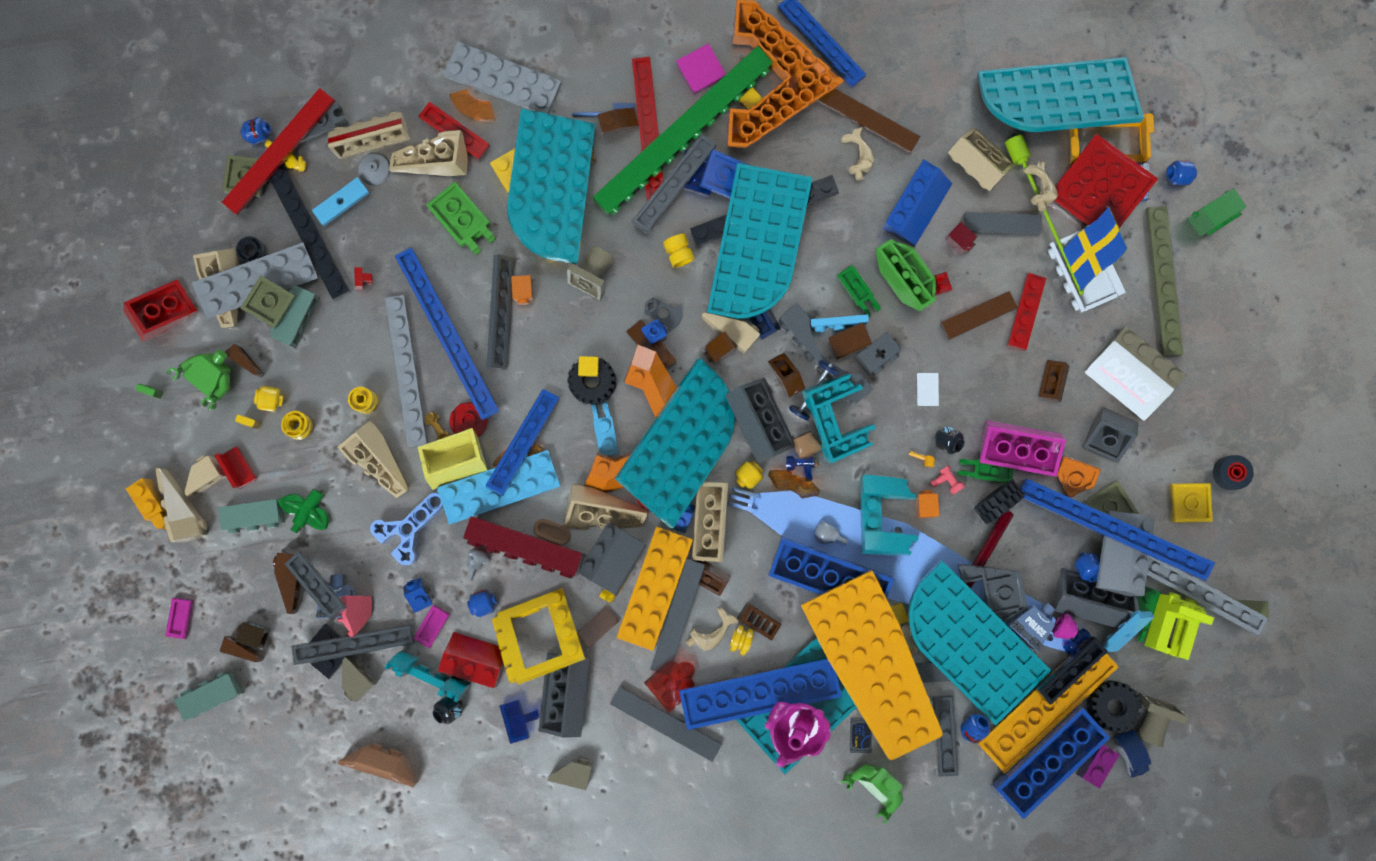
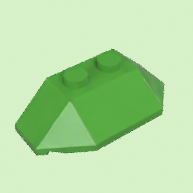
M890 239L875 249L880 273L902 303L922 311L936 301V278L914 248Z

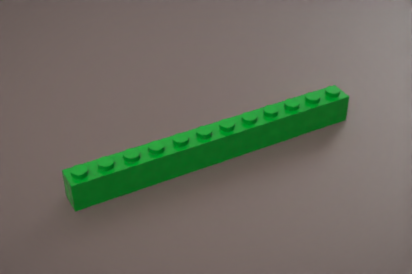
M757 46L598 191L592 200L607 216L610 213L614 215L622 208L620 204L624 200L628 202L635 196L633 192L638 187L641 190L649 183L647 179L651 175L656 177L663 170L661 166L665 162L669 165L676 158L674 154L677 151L683 152L690 145L688 143L689 140L692 138L696 140L703 133L701 129L706 125L710 127L717 120L715 117L719 113L723 115L730 108L729 104L733 100L737 102L744 96L742 92L746 88L750 90L758 83L756 79L760 75L762 78L771 71L769 67L773 62Z

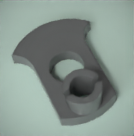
M651 298L645 303V315L654 320L657 319L668 327V331H671L679 325L682 319L681 305L673 307L655 298ZM653 304L655 307L649 310L648 306ZM661 308H666L669 311V315L666 318L659 317L658 311Z

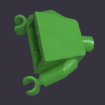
M217 350L215 354L200 353L179 364V368H169L166 372L167 375L176 372V375L171 378L172 380H178L181 376L180 373L183 372V377L207 396L202 400V405L206 407L211 402V405L208 407L209 410L216 409V401H220L230 389L229 375L231 368L224 363L227 354L222 350Z
M865 764L852 772V774H845L841 784L844 782L848 783L847 790L852 788L855 780L859 781L886 806L876 816L877 818L883 816L885 818L883 824H886L892 813L903 802V795L900 792L903 786L883 767Z

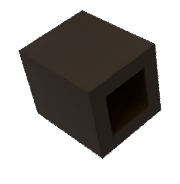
M250 621L242 622L236 631V641L255 648H263L270 628Z

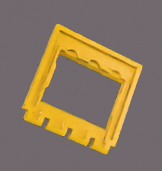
M563 588L498 612V616L492 619L494 631L497 633L496 638L499 649L503 650L501 651L504 667H509L506 669L509 683L517 682L520 685L585 660ZM548 607L562 655L525 669L511 620L519 617L523 618L540 611L542 608Z

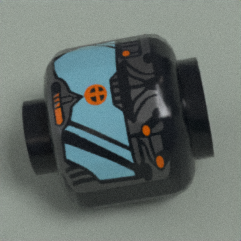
M950 426L937 431L935 444L940 450L948 454H955L964 447L965 441L960 431Z
M445 696L434 704L432 712L434 719L440 724H451L462 715V702L460 700L455 702L453 701L454 697L452 699Z

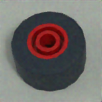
M1240 455L1225 456L1219 459L1213 468L1215 482L1226 490L1245 488L1252 482L1254 476L1251 462Z

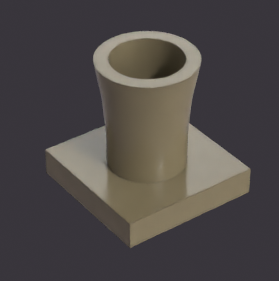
M592 246L582 269L570 263L567 268V283L601 301L604 295L605 281L600 278L614 262L613 257L605 250Z
M1139 693L1138 696L1141 699L1139 702L1149 712L1137 735L1141 740L1149 744L1163 747L1170 720L1186 724L1189 717L1176 705Z

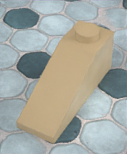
M706 312L702 314L701 319L719 334L725 331L733 345L743 354H746L760 337L759 329L752 323L749 325L743 321Z

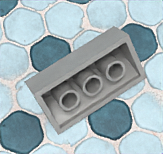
M1107 511L1108 515L1153 535L1154 518L1140 514ZM1104 536L1096 588L1126 596H1144L1150 556Z

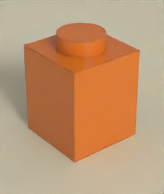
M531 275L511 276L514 302H518V305H527L530 301H534L533 279Z
M921 490V494L916 495L917 518L939 517L938 493L932 494V490Z

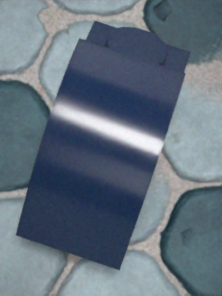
M1131 729L1115 736L1117 750L1125 759L1127 772L1130 777L1141 776L1150 771L1149 765L1152 763L1149 754L1135 731Z

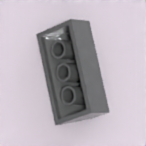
M764 378L741 385L725 395L758 464L795 448L793 438Z
M1061 568L1054 594V609L1056 612L1070 614L1081 619L1118 628L1120 624L1127 622L1131 618L1130 615L1133 612L1139 610L1138 596H1126L1096 588L1097 581H1085L1078 572Z
M547 653L546 661L562 654ZM585 657V660L544 675L538 731L562 738L581 737L590 658Z

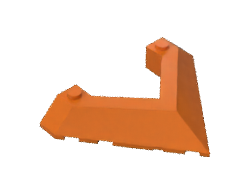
M736 0L732 44L750 45L753 49L759 46L773 62L770 68L783 81L751 109L730 108L727 126V145L729 147L747 148L844 83V80L840 76L835 75L830 70V67L819 57H815L812 51L790 31H786L770 13L767 14L759 3L753 0Z
M637 344L624 383L643 390L656 418L677 387L656 351ZM596 452L584 486L592 487L604 493L623 488L614 478L632 452L615 459Z

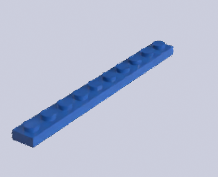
M409 248L395 255L399 266L481 419L484 421L499 413L497 405L413 249Z
M1025 478L1020 488L1025 494L1024 500L1205 582L1215 565V562L1027 478Z

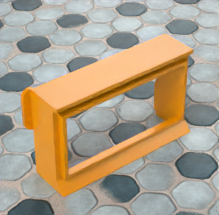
M1152 113L1143 114L1144 118L1140 123L1098 126L1138 127L1140 154L1125 155L1139 165H1144L1151 158L1150 134L1154 132V116ZM1078 128L1069 129V164H1073L1080 155Z

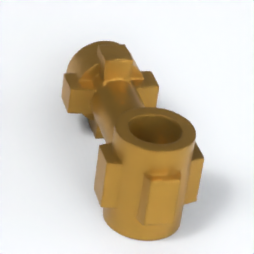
M434 411L424 417L427 426L432 425L437 433V440L451 436L449 432L446 433L438 422L440 417Z

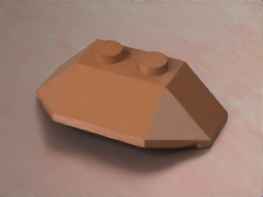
M377 743L368 744L338 761V765L409 787H414L418 782L406 756L401 754V751L396 749L385 750L382 749V745Z

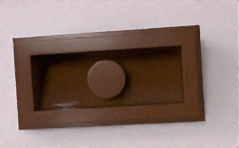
M863 323L828 338L836 359L872 344Z
M1047 360L1039 397L1057 402L1062 401L1069 371V365L1066 362Z
M696 560L705 564L699 585L720 596L731 575L707 561Z

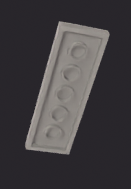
M457 42L444 73V77L528 110L547 114L550 113L562 84L558 79L461 42Z
M304 243L192 282L206 318L208 319L241 307L260 275L285 290L293 288L294 285L298 286L317 279V274Z

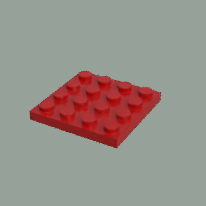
M1095 134L1079 157L1056 184L1058 196L1054 202L1087 226L1096 221L1109 206L1120 228L1158 178L1098 134Z

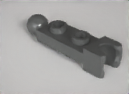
M340 104L332 105L300 143L302 144L337 127L347 125L349 122L344 116L337 117L338 114L343 112Z

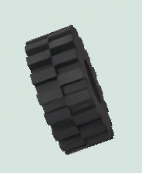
M599 358V384L596 387L590 388L585 385V377L578 376V359V362L574 363L572 369L568 372L569 378H567L571 393L583 404H602L603 401L608 400L610 395L614 393V388L616 387L614 370L605 359Z
M1010 480L981 500L974 507V510L985 524H989L1019 503L1025 494L1014 480Z
M1109 680L1108 682H1103L1090 694L1091 699H1087V704H1090V707L1087 710L1102 728L1112 732H1124L1125 729L1133 728L1131 726L1132 723L1137 724L1136 717H1141V713L1138 710L1142 709V704L1138 703L1141 699L1135 695L1137 692L1130 688L1129 685ZM1111 699H1118L1122 703V709L1117 714H1112L1108 710V703Z

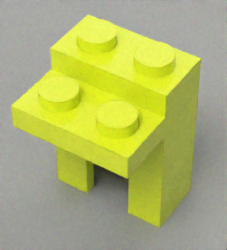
M1169 592L1168 595L1160 594L1144 646L1177 658L1189 660L1199 624L1212 625L1214 617L1206 615L1207 611L1204 610V607L1198 606L1197 602L1192 599L1185 598V600L1180 599L1181 595ZM1177 618L1178 620L1175 626L1172 640L1169 648H1167L1175 619Z

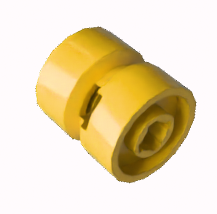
M684 233L672 236L663 242L666 253L670 254L669 260L672 268L682 267L695 260L692 249L687 248L689 242Z
M356 387L348 395L350 407L362 414H371L379 406V399L376 393L365 387Z

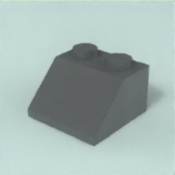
M1102 407L1093 420L1083 447L1119 463L1138 436V422Z

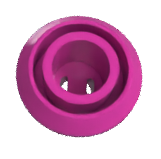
M1070 614L1060 615L1052 629L1054 637L1067 640L1074 638L1078 632L1077 623Z

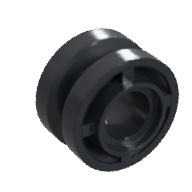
M247 236L237 243L236 254L242 261L247 263L267 256V248L257 238ZM255 247L254 253L249 255V250Z

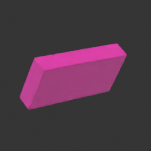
M172 598L166 637L187 639L194 600Z
M432 605L413 639L430 649L451 614L436 605Z

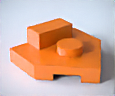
M1062 456L1057 477L1066 496L1071 498L1076 496V494L1093 488L1101 469L1088 463Z

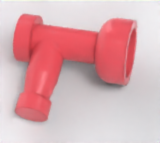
M948 465L940 470L941 475L935 480L930 481V483L935 488L937 485L948 480L951 485L950 492L953 495L966 486L963 482L956 480L950 471L951 467Z

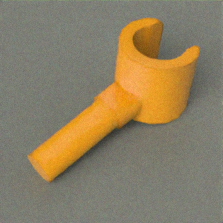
M910 451V456L924 460L925 467H934L935 458L933 456L921 455Z

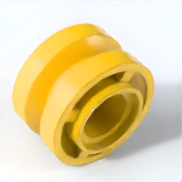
M291 411L283 417L281 428L285 435L295 440H303L311 434L313 423L309 416L299 411ZM299 422V427L295 429V424Z
M738 625L730 641V651L735 652L738 649L740 655L745 656L746 652L750 649L754 630L748 629L744 631V627Z

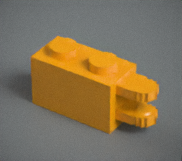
M141 478L127 487L126 491L145 521H151L156 529L165 530L164 517L167 516V512L161 506L163 497L153 481Z

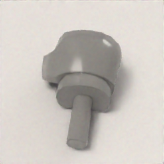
M825 521L820 522L815 529L817 541L822 544L834 543L835 540L844 544L848 542V540L838 535L839 530Z
M473 548L470 550L467 567L471 569L468 580H472L475 569L480 570L482 564L489 563V556H487L485 549Z

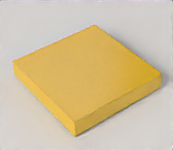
M1211 483L1170 484L1172 522H1213Z

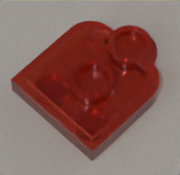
M669 661L649 677L644 684L665 710L670 713L681 703L679 690L695 687L692 680L695 668L690 662L677 663L676 661Z

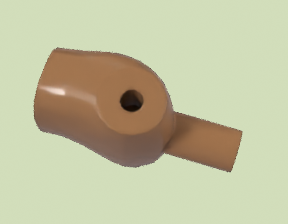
M812 431L793 438L798 458H808L812 468L819 466L815 454L822 448Z

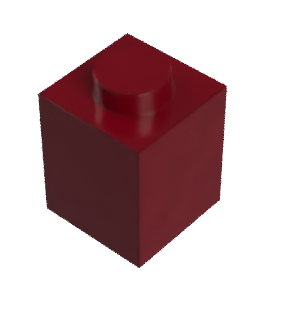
M960 222L944 240L961 255L965 250L969 252L976 245L974 240L977 236Z

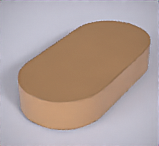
M539 519L534 524L533 530L535 535L557 545H565L571 539L570 530L560 524L547 519Z

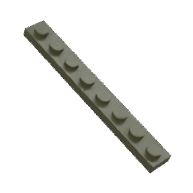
M1167 206L1148 207L1146 209L1161 354L1164 357L1183 355Z

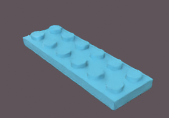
M548 450L525 458L504 496L485 486L495 468L438 487L437 490L449 525L468 519L470 516H476L560 487Z

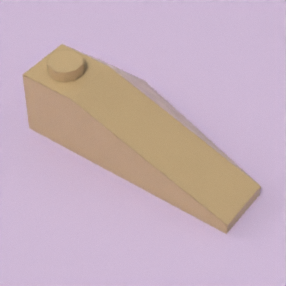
M461 130L439 133L436 138L431 140L427 138L422 140L423 143L414 147L410 145L391 154L390 172L440 176L466 175L468 154Z
M236 248L193 255L199 279L239 266ZM238 308L216 316L221 328L237 326Z
M368 421L338 446V449L353 465L358 464L364 468L366 475H373L378 479L379 485L396 498L408 490L383 435L371 421Z
M164 468L155 469L159 491L164 494L161 506L167 512V516L164 517V523L170 542H188L206 536V521L202 519V516L168 470Z
M572 484L563 527L589 530V527L600 526V529H604L608 522L614 526L617 525L619 528L643 527L647 510L592 487Z

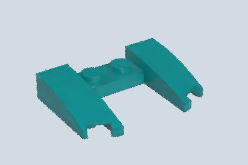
M850 374L802 390L807 408L811 410L822 442L820 445L824 459L829 463H834L873 445V442L868 441L869 430H875V424H870L841 435L831 406L832 402L863 389L860 384L854 386L848 380L851 377Z
M862 475L860 478L862 554L907 556L912 554L909 548L912 542L916 543L919 536L882 532L881 498L917 499L916 494H912L907 486L908 480L878 475Z
M403 650L395 654L384 667L387 670L392 668V671L396 672L395 675L398 677L409 674L439 688L437 695L443 697L446 693L447 697L452 699L454 697L453 701L455 702L465 698L472 684L465 679L455 676L446 680L447 676L438 672L433 674L429 672L430 668L419 664V666H416L419 658Z

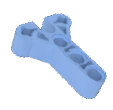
M438 493L428 495L402 521L388 522L376 520L371 524L370 531L381 544H386L396 534L400 536L401 543L390 553L400 564L413 565L418 560V553L416 551L418 533L444 509L442 502L438 507H434L432 504L435 497L440 498ZM422 510L427 514L423 521L418 517L419 512ZM407 524L412 526L410 534H406L404 530ZM379 525L384 526L382 528L384 533L378 532L380 530V528L378 527ZM405 553H410V560H405Z

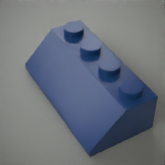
M923 159L882 229L915 247L952 186V182L940 168Z

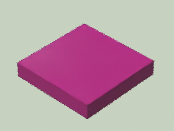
M709 43L676 60V64L693 94L715 84L726 75Z

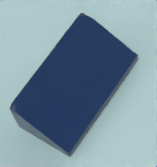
M771 309L750 318L752 324L759 329L758 333L761 340L781 330Z

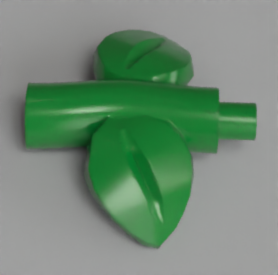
M312 489L305 499L299 494H288L278 500L280 507L286 513L295 515L292 520L294 524L290 529L291 531L298 533L300 528H304L306 524L317 530L327 529L329 524L328 513L325 509L316 507L325 496L316 489Z

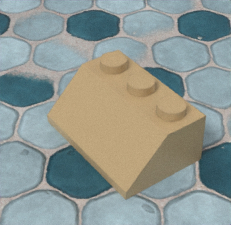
M975 127L964 134L948 152L954 162L959 163L965 168V172L978 180L979 185L988 191L1016 165Z

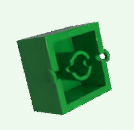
M1233 188L1197 212H1192L1188 219L1200 237L1206 233L1209 236L1243 215L1241 211L1247 206Z

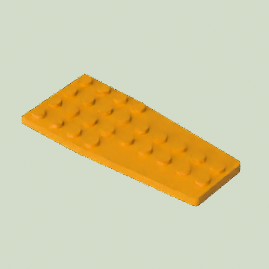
M872 570L801 604L827 659L889 760H894L942 736L941 727L901 627Z

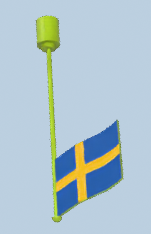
M1018 135L1007 140L1005 145L1013 164L1018 163L1019 166L1023 165L1024 169L1028 167L1026 163L1029 162L1028 158L1031 157L1023 135ZM1027 174L1035 195H1038L1039 192L1031 174ZM1109 206L1096 221L1078 233L1064 249L1047 210L1043 211L1077 288L1078 295H1083V289L1098 274L1117 262L1128 249Z

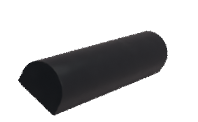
M1092 636L1035 689L1036 692L1051 705L1108 651L1096 637Z

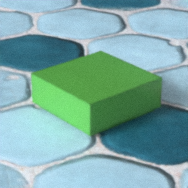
M140 383L137 384L135 389L161 399L163 394L160 390Z

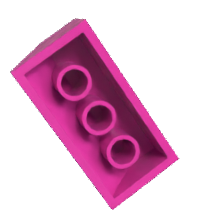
M985 420L981 437L980 463L1057 477L1066 439L1059 433Z

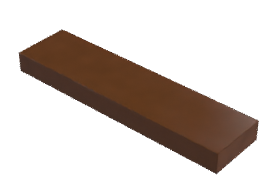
M1010 291L940 324L947 339L950 340L1018 307Z

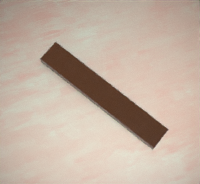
M833 89L817 100L818 103L911 154L921 137L837 89Z

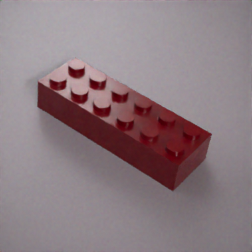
M470 516L463 539L468 540L467 544L475 547L484 545L486 546L485 550L499 554L501 551L505 553L504 556L507 558L518 560L519 557L523 559L522 563L531 566L540 564L542 565L541 569L549 572L558 570L560 571L559 575L570 579L573 576L579 575L578 572L585 557V553Z

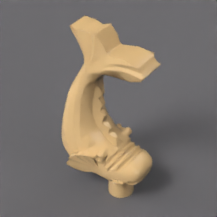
M863 127L854 129L852 134H845L841 138L842 143L854 142L859 145L860 158L856 164L849 167V173L855 174L857 181L864 179L863 173H869L874 165L873 153L860 135Z
M1040 161L1036 165H1029L1023 172L1040 177L1042 190L1040 194L1032 197L1031 203L1038 205L1039 211H1045L1046 206H1049L1057 198L1058 194L1053 181L1045 172L1046 162Z
M717 608V612L723 622L722 627L706 635L692 629L689 632L691 637L685 642L689 647L696 643L702 650H711L721 642L728 626L733 623H739L734 616H728L723 609Z

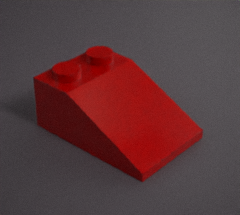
M178 279L124 302L123 312L143 343L163 334L197 312Z

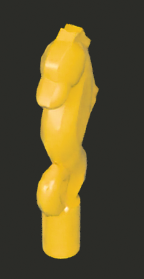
M267 140L265 146L268 148L272 141ZM291 153L286 161H284L287 169L294 168L299 172H305L307 164L302 156H299L297 160Z

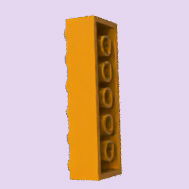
M656 527L616 638L654 651L693 539Z

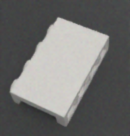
M1082 230L1060 239L1063 249ZM1051 242L1049 244L1050 248L1047 251L1050 258H1055L1057 266H1055L1056 271L1065 280L1063 285L1067 294L1071 293L1074 299L1071 303L1075 311L1079 310L1081 314L1126 293L1112 264L1098 274L1083 289V295H1078L1077 288L1057 243Z

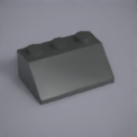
M608 522L578 573L617 596L647 545Z

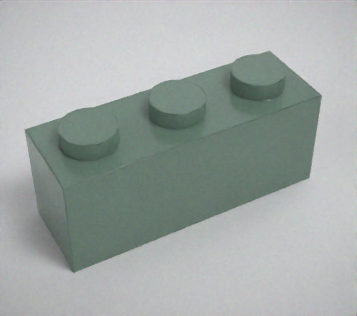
M294 285L293 289H290L289 292L296 297L277 328L271 327L270 337L296 349L320 297Z
M279 499L218 507L221 530L228 531V534L240 533V529L247 528V531L259 530V526L266 525V528L279 527L278 523H285L284 512L279 505Z
M222 672L215 676L216 680L212 682L206 680L198 684V689L192 691L190 688L181 692V697L174 701L183 721L193 719L243 694V689L235 672Z

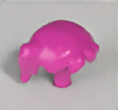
M777 702L765 723V728L770 729L773 746L779 754L776 762L778 767L794 763L804 756L814 757L819 755L831 735L830 723L824 717V712L803 703L789 704Z

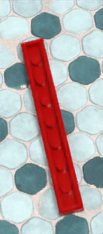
M650 57L632 58L642 151L659 137ZM663 170L656 177L651 175L647 179L649 181L645 186L647 201L663 183Z
M319 88L221 203L238 216L336 101Z

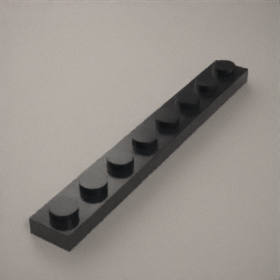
M282 163L270 177V181L301 241L304 243L332 300L336 301L351 293L284 163Z
M833 175L812 182L807 206L839 194ZM727 215L690 228L697 247L722 238Z

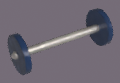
M820 360L818 364L825 370L815 385L822 383L828 373L838 376L840 372L832 366V363L829 364L826 361ZM805 400L800 408L792 404L790 405V411L797 417L804 420H809L810 418L809 414L804 411L807 406Z

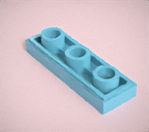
M357 177L315 207L312 212L321 224L326 226L370 193Z
M868 315L811 319L810 329L815 330L817 333L825 332L828 328H834V331L845 330V327H853L860 323L866 325L869 319Z
M1141 610L1133 612L1127 622L1118 626L1119 630L1106 638L1107 641L1103 644L1108 652L1119 651L1154 618L1152 612H1141Z

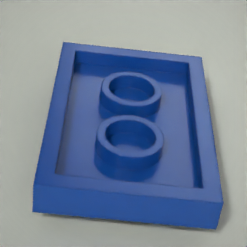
M711 150L699 186L730 199L737 163H746L716 150Z

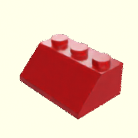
M453 632L443 652L438 671L495 688L498 686L504 667L501 651L503 650H500L498 645Z

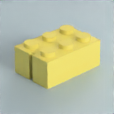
M473 428L418 447L424 477L432 490L487 471L481 444Z

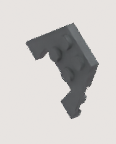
M965 564L958 565L960 578L964 583L982 580L986 605L1002 621H1008L1028 609L1022 575L1019 570Z

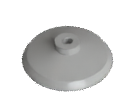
M380 153L365 155L358 165L359 177L369 185L384 183L391 173L389 171L390 161Z

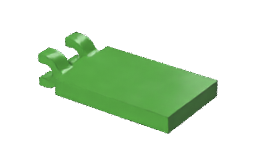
M455 181L426 204L428 209L462 248L467 245L475 255L481 252V249L474 242L483 235L490 244L496 240L487 228L491 223Z

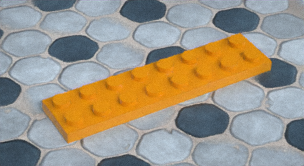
M1089 637L1081 646H1083L1091 637ZM1106 653L1051 705L1034 689L990 730V734L977 744L1001 771L1006 774L1119 666ZM1061 663L1053 672H1055L1063 663Z

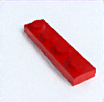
M430 101L418 116L439 133L461 130L467 153L479 161L490 147L488 142Z
M1032 273L1026 274L1007 346L1024 351L1027 350L1046 282L1045 277Z

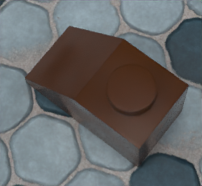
M634 108L614 109L597 114L603 136L639 127Z
M724 331L705 346L706 352H704V355L709 363L712 361L716 365L734 354L735 346Z
M785 353L768 361L779 384L788 397L806 389L800 372Z

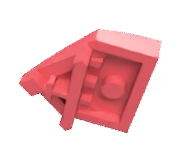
M372 596L340 597L347 608L341 613L342 617L338 618L337 621L343 622L349 630L347 634L350 637H354L371 617Z

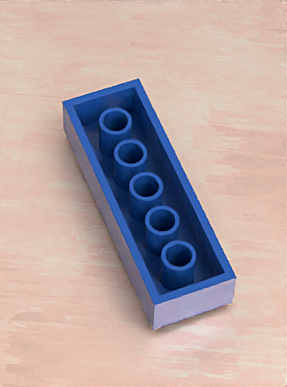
M784 537L780 539L768 573L770 577L820 595L872 570L887 599L894 581L892 576Z
M1077 706L1006 774L1003 773L992 783L991 786L1015 813L1024 820L1106 743L1110 737L1084 708Z

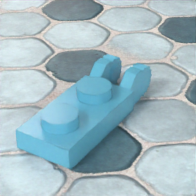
M603 402V410L606 415L604 418L598 417L596 404L591 405L599 453L606 456L619 454L608 402Z

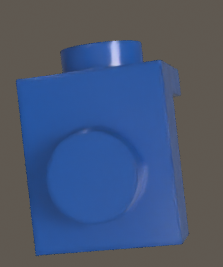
M657 319L641 329L650 345L659 340L663 342L667 339L666 333L668 331L664 324H660Z
M690 503L672 529L686 533L696 506Z
M421 578L411 580L403 586L404 596L415 613L432 605V600L423 587Z

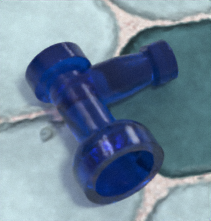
M794 456L786 457L787 471H794L796 467L803 466L805 480H813L811 468H815L814 456H810L807 459H795Z
M1085 628L1078 629L1075 638L1072 641L1066 640L1062 643V648L1067 654L1072 656L1078 650L1077 646L1084 640H1088L1091 634Z

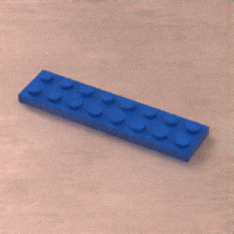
M827 658L679 690L687 730L769 713L777 702L811 704L842 697L837 674Z

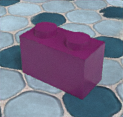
M1103 744L1080 766L1076 775L1100 789L1120 754Z

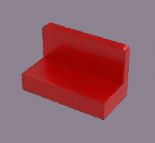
M238 446L224 454L217 453L214 455L233 488L242 489L257 480Z

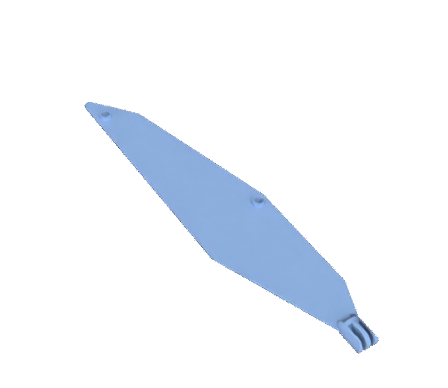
M733 487V491L749 495L750 498L746 499L733 494L730 495V498L746 502L748 505L746 507L738 503L728 502L729 506L751 512L784 538L892 576L894 581L887 598L908 605L918 582L940 560L959 578L958 565L973 564V562L909 524L883 516L882 532L895 533V528L899 527L902 534L919 536L916 543L912 542L909 548L912 554L910 556L862 554L860 509L796 490L753 493ZM822 521L829 523L839 530V536L848 540L847 544L838 540L827 544L818 542L815 535L817 525ZM977 580L971 590L986 604L982 580ZM1025 594L1027 607L1033 605L1039 610L1044 605ZM1051 614L1048 619L1055 623L1056 619ZM1052 631L1050 633L1051 638L1049 640L1046 639L1043 643L1044 646L1067 653H1074L1076 650L1075 645L1070 639L1056 638Z

